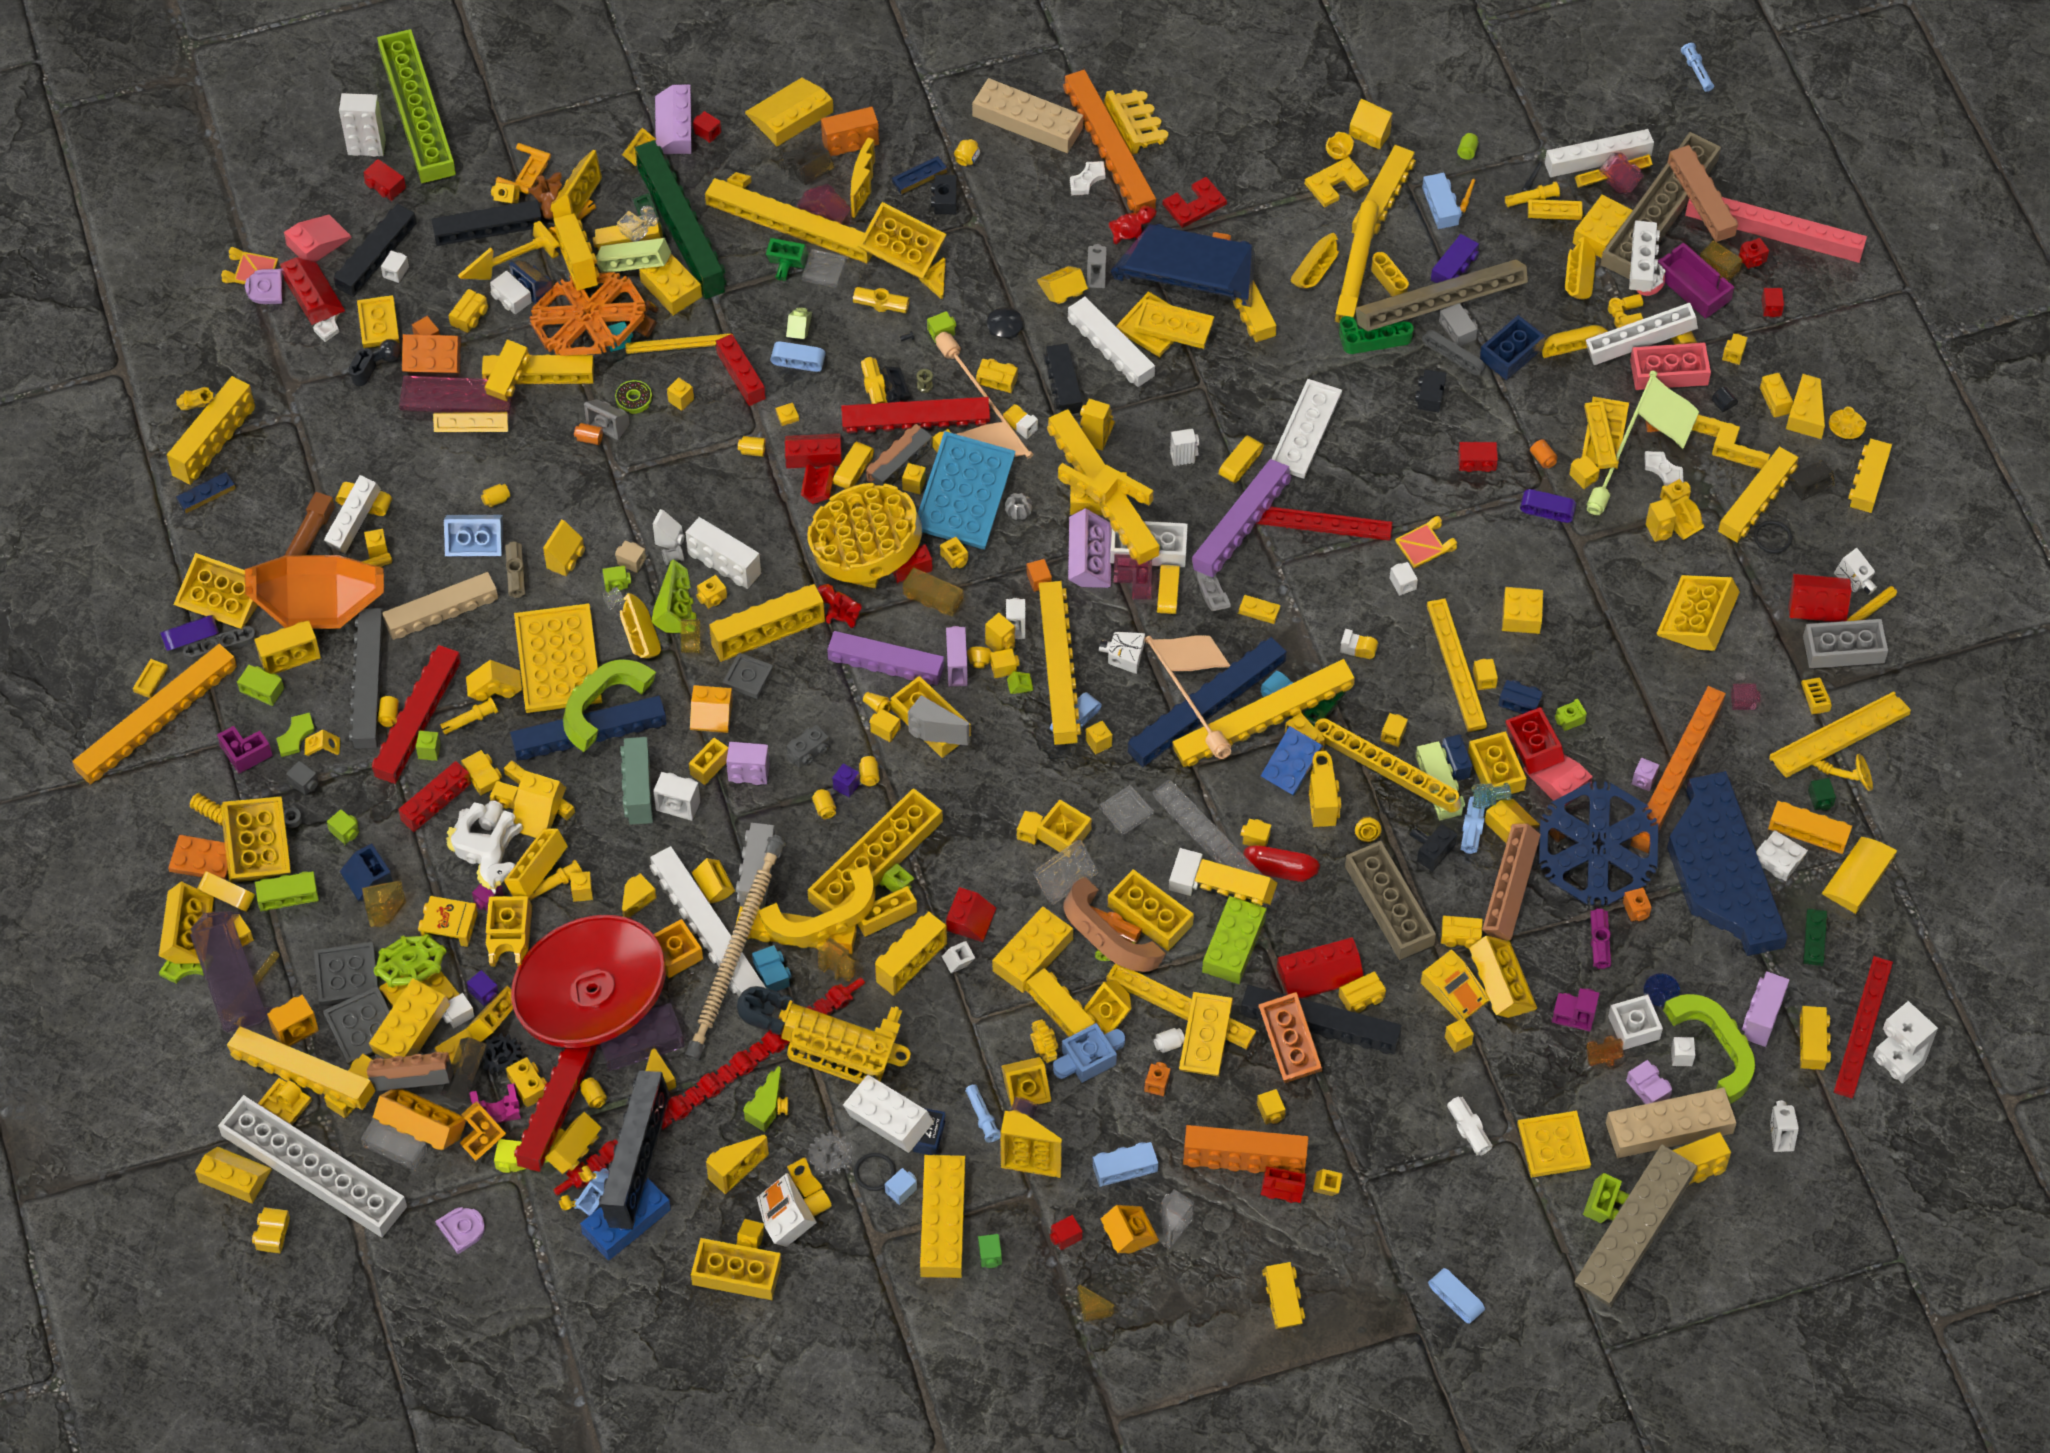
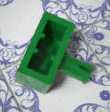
M770 238L766 256L769 262L779 264L775 278L780 281L783 278L782 281H786L789 267L805 268L809 252L805 244Z

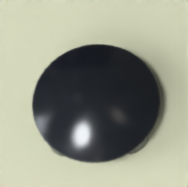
M1008 307L992 311L987 318L989 333L999 337H1017L1023 327L1021 314L1015 309Z

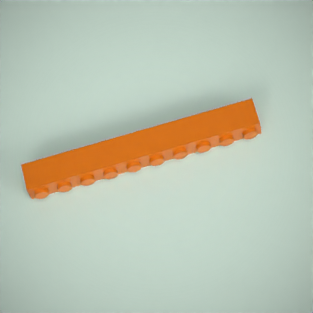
M1081 70L1066 75L1065 84H1063L1064 91L1070 95L1073 107L1076 106L1077 113L1083 115L1085 129L1087 132H1090L1093 144L1098 146L1101 158L1105 159L1108 171L1112 172L1115 184H1119L1121 195L1126 197L1129 209L1133 210L1134 213H1138L1142 206L1148 205L1156 210V198L1086 71Z
M1710 686L1707 687L1648 803L1649 808L1645 809V811L1648 809L1652 810L1647 815L1649 820L1657 819L1650 826L1658 824V833L1723 706L1726 693ZM1647 832L1640 833L1631 839L1630 846L1648 853L1650 850V835Z

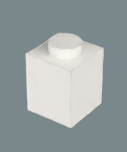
M390 251L381 265L383 277L397 283L401 281L409 268L407 256L394 251Z
M1408 562L1396 564L1391 568L1390 580L1399 596L1416 590L1418 579Z
M965 941L949 948L942 958L950 973L967 967L975 959V956Z
M461 993L448 1001L450 1006L442 1016L447 1024L450 1022L452 1027L456 1028L474 1017L473 1007L464 994Z
M1674 1037L1671 1047L1672 1066L1693 1065L1695 1058L1694 1038Z

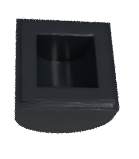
M1727 387L1718 389L1712 396V401L1722 412L1738 404V400Z

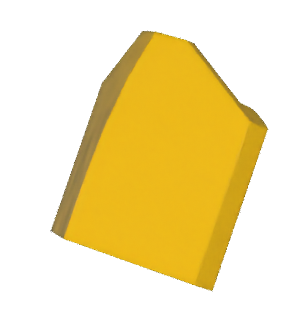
M1687 495L1670 504L1676 514L1673 530L1683 540L1704 528L1697 505Z

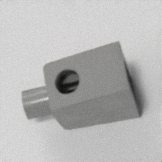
M1095 244L1088 247L1087 287L1105 288L1106 247ZM1096 267L1100 268V273L1098 274L1093 272V269Z

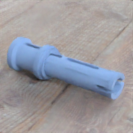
M1694 43L1685 44L1681 48V53L1685 55L1688 66L1693 68L1705 92L1712 90L1714 84L1702 64V56L1697 53L1696 45Z
M977 1085L968 1086L965 1092L978 1116V1126L983 1129L985 1141L988 1143L997 1141L1001 1138V1131L996 1127L994 1116L988 1112Z

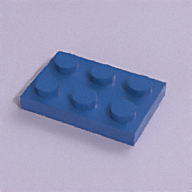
M1289 726L1262 772L1261 777L1295 796L1313 765L1314 754L1316 751H1321L1323 745Z

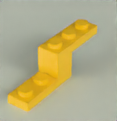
M1698 414L1692 430L1717 437L1712 455L1758 469H1762L1769 460L1770 454L1735 444L1738 438L1739 426Z
M1064 463L1058 467V479L1061 482L1069 484L1079 492L1091 496L1095 501L1106 504L1117 489L1148 506L1153 501L1152 489L1108 465L1104 466L1094 480Z

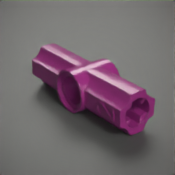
M1596 909L1590 912L1593 966L1598 969H1605L1611 966L1608 911Z

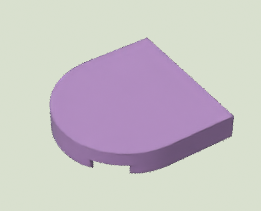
M257 270L247 278L245 290L249 299L258 304H282V270Z
M459 1207L435 1221L457 1254L477 1243L485 1230L483 1218L475 1209Z

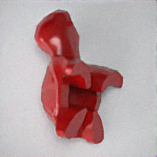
M1145 205L1140 208L1138 213H1128L1114 221H1110L1109 228L1113 234L1114 244H1118L1122 239L1134 237L1138 239L1142 234L1141 225L1150 223L1156 217V210Z
M830 584L820 585L817 590L823 602L830 604L826 614V622L830 624L831 619L835 618L838 621L846 622L850 628H853L862 605L841 592H835L834 587Z

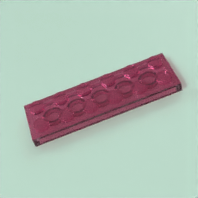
M403 376L399 408L400 410L435 412H508V415H510L512 397L509 396L506 402L486 394L485 385L488 379Z

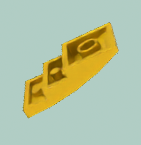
M867 138L860 150L852 175L850 195L851 215L854 218L871 194L873 164L875 163L874 140L871 138Z
M1593 397L1592 402L1603 401L1616 455L1623 440L1629 403ZM1587 425L1582 457L1586 455L1597 465L1589 426Z

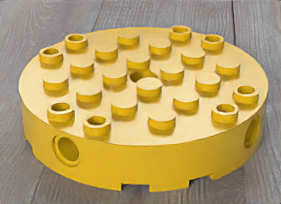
M874 483L860 484L835 494L829 498L830 502L824 507L820 506L813 516L811 526L808 527V543L817 565L828 576L844 582H869L891 574L910 559L916 551L922 536L921 520L912 499L906 492L903 493L897 487L889 484H884L883 486L875 485Z

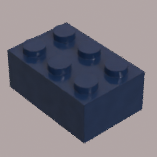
M1517 315L1481 346L1480 359L1500 376L1508 380L1543 349L1545 335Z

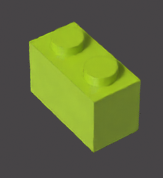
M248 665L237 681L241 693L271 706L274 705L284 690L280 676L265 672L258 666Z

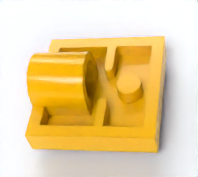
M278 1078L259 1101L258 1105L293 1125L311 1103L312 1099L303 1093L295 1083L291 1081L285 1082Z

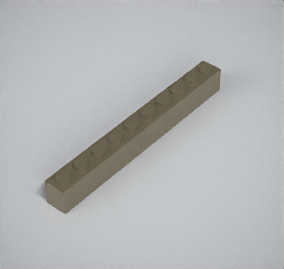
M1515 259L1357 307V325L1366 331H1370L1527 283V267Z

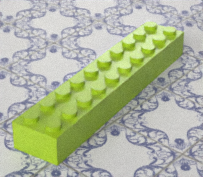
M409 29L377 37L381 58L421 184L456 175L454 161L412 30Z

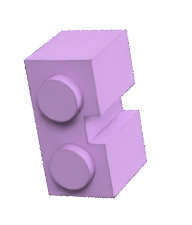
M1648 1060L1628 1072L1627 1083L1645 1104L1670 1099L1672 1092L1670 1083L1663 1078L1660 1079L1657 1067L1651 1065Z

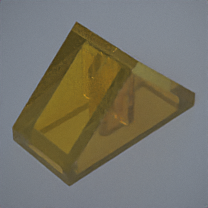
M1079 1284L1077 1287V1297L1083 1322L1113 1316L1114 1304Z

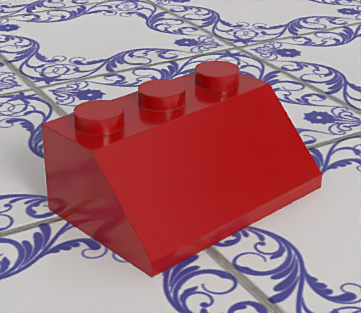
M840 433L785 436L786 469L806 468L808 464H811L813 467H824L830 464L832 466H840L842 464Z

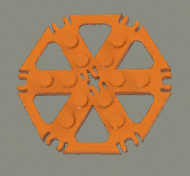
M608 272L599 273L597 283L604 284L590 298L584 289L576 290L571 276H569V282L561 279L562 285L557 282L532 307V316H530L532 328L545 349H548L549 352L554 349L556 355L560 354V356L602 354L600 349L604 353L607 352V346H612L615 349V343L619 346L644 320L645 315L643 311H646V305L631 280L627 279V276L621 279L619 273ZM622 292H628L634 301L633 303L611 304ZM559 295L566 296L571 306L548 307ZM629 321L630 324L616 336L610 332L605 322ZM564 324L551 338H548L542 329L545 325ZM585 330L588 331L595 343L592 347H570Z

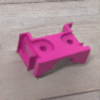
M515 1083L507 1085L509 1095L504 1096L501 1101L496 1103H486L484 1100L479 1101L477 1091L469 1092L472 1104L477 1101L496 1123L521 1119Z

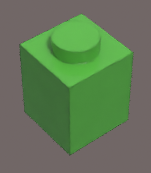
M999 1234L978 1236L981 1267L995 1268L998 1265H1002Z

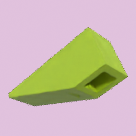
M779 1066L775 1071L769 1073L766 1083L757 1089L754 1099L748 1101L743 1109L745 1121L764 1132L777 1115V1101L782 1077L781 1067Z

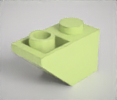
M806 308L793 310L788 315L786 337L805 339L808 334L812 312H808Z

